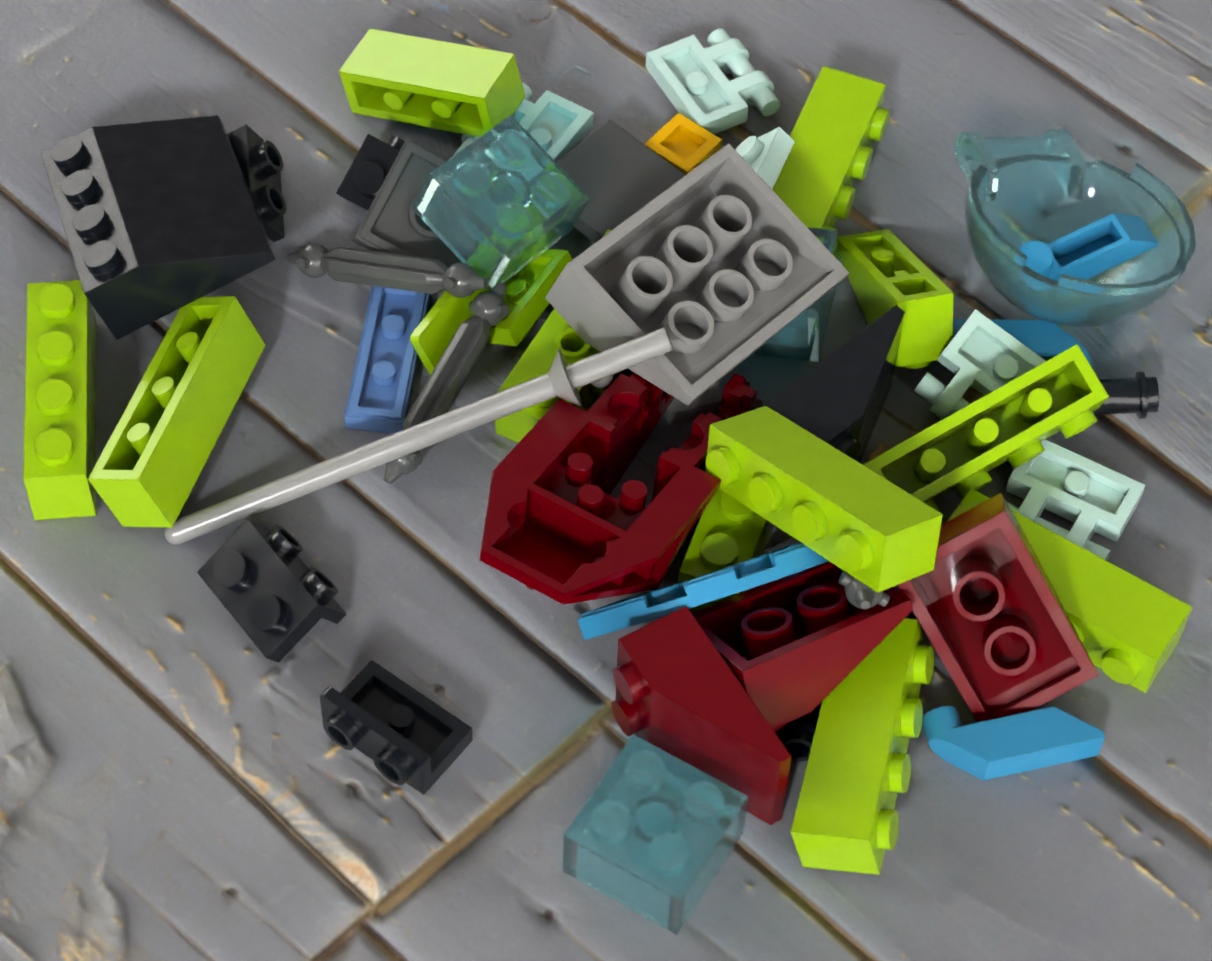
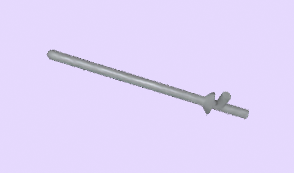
M665 327L569 365L561 350L558 349L549 372L178 518L173 528L164 529V536L171 544H182L556 396L582 407L577 388L589 383L597 388L606 387L611 383L614 373L673 351L672 343Z

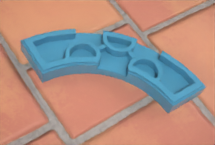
M798 542L727 566L725 569L613 602L583 613L581 618L577 620L583 638L587 640L664 617L684 606H687L689 609L826 563L828 560L803 543Z

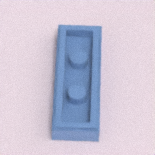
M372 286L344 415L345 428L393 434L402 431L403 421L410 409L420 358L410 341V336L429 312L432 294Z

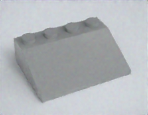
M728 143L567 263L545 299L587 344L600 352L665 327L672 343L673 351L628 369L688 406L843 281L849 272Z

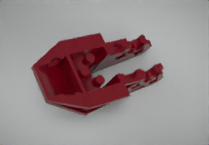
M621 373L587 412L559 399L492 472L480 561L525 584L527 588L534 589L563 605L658 589L679 548L720 487L721 480L705 472L710 424L763 407L762 400L756 398L757 391L750 388L751 383L746 381V378L736 373L725 385L722 401L716 415L711 412L707 415L700 413L693 421L691 435L679 449L671 447L667 452L664 451L659 456L652 501L647 508H645L647 487L641 481H626L622 486L621 495L617 498L610 496V494L674 397L637 374H632L628 377Z

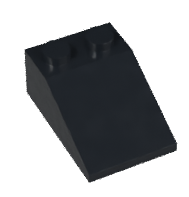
M895 305L775 396L766 406L861 463L892 385L905 312Z

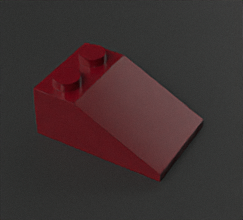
M1002 493L941 524L934 570L898 584L902 593L911 599L912 610L977 723L1029 712L1099 675L1036 553Z
M828 561L754 587L694 612L692 615L775 732L784 727L786 723L811 713L912 611L911 599L896 588L891 587L884 590V593L890 595V599L885 607L877 604L868 609L857 608L847 600L844 590L845 586L838 583L844 570Z
M687 606L619 638L617 667L613 669L616 697L612 701L611 707L621 730L627 736L635 734L649 755L769 825L782 820L792 756Z

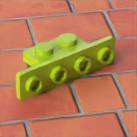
M529 184L467 262L476 270L478 275L488 280V287L476 290L472 295L465 298L454 297L445 290L412 332L410 341L429 375L433 372L460 324L473 316L469 310V303L478 294L491 290L499 282L507 286L504 300L509 307V314L499 324L490 326L488 340L490 344L517 347L550 304L545 297L566 264L573 259L568 250L545 248L558 231L560 222L541 185Z

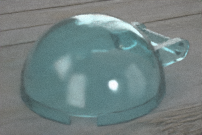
M1049 129L1045 132L1044 136L982 138L978 132H961L957 136L955 157L968 180L965 198L968 242L986 279L1012 305L1031 316L1064 326L1095 327L1127 319L1147 309L1164 296L1184 273L1196 247L1194 224L1184 204L1169 186L1140 164L1136 163L1132 174L1103 160L1086 162L1065 129ZM1112 213L1141 216L1159 243L1157 247L1087 280L1066 274H1061L1059 281L1045 277L1025 266L1028 257L1019 251L1020 247L1029 241H1041L1048 244Z

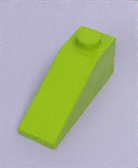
M889 229L836 237V251L842 265L849 272L847 277L868 326L895 305L905 312L895 365L897 367L919 369L929 366L932 361L938 360L941 353L953 339L954 293Z

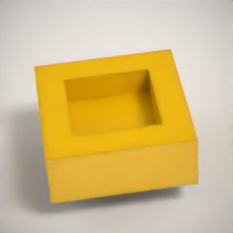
M677 113L644 145L687 175L722 148V139L682 114Z

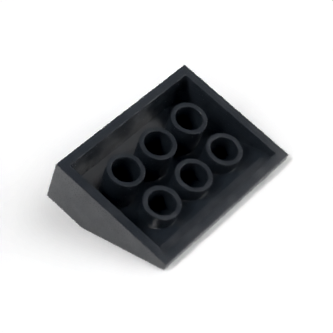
M218 115L91 127L75 136L61 139L53 147L41 153L83 292L116 340L276 260L227 132Z

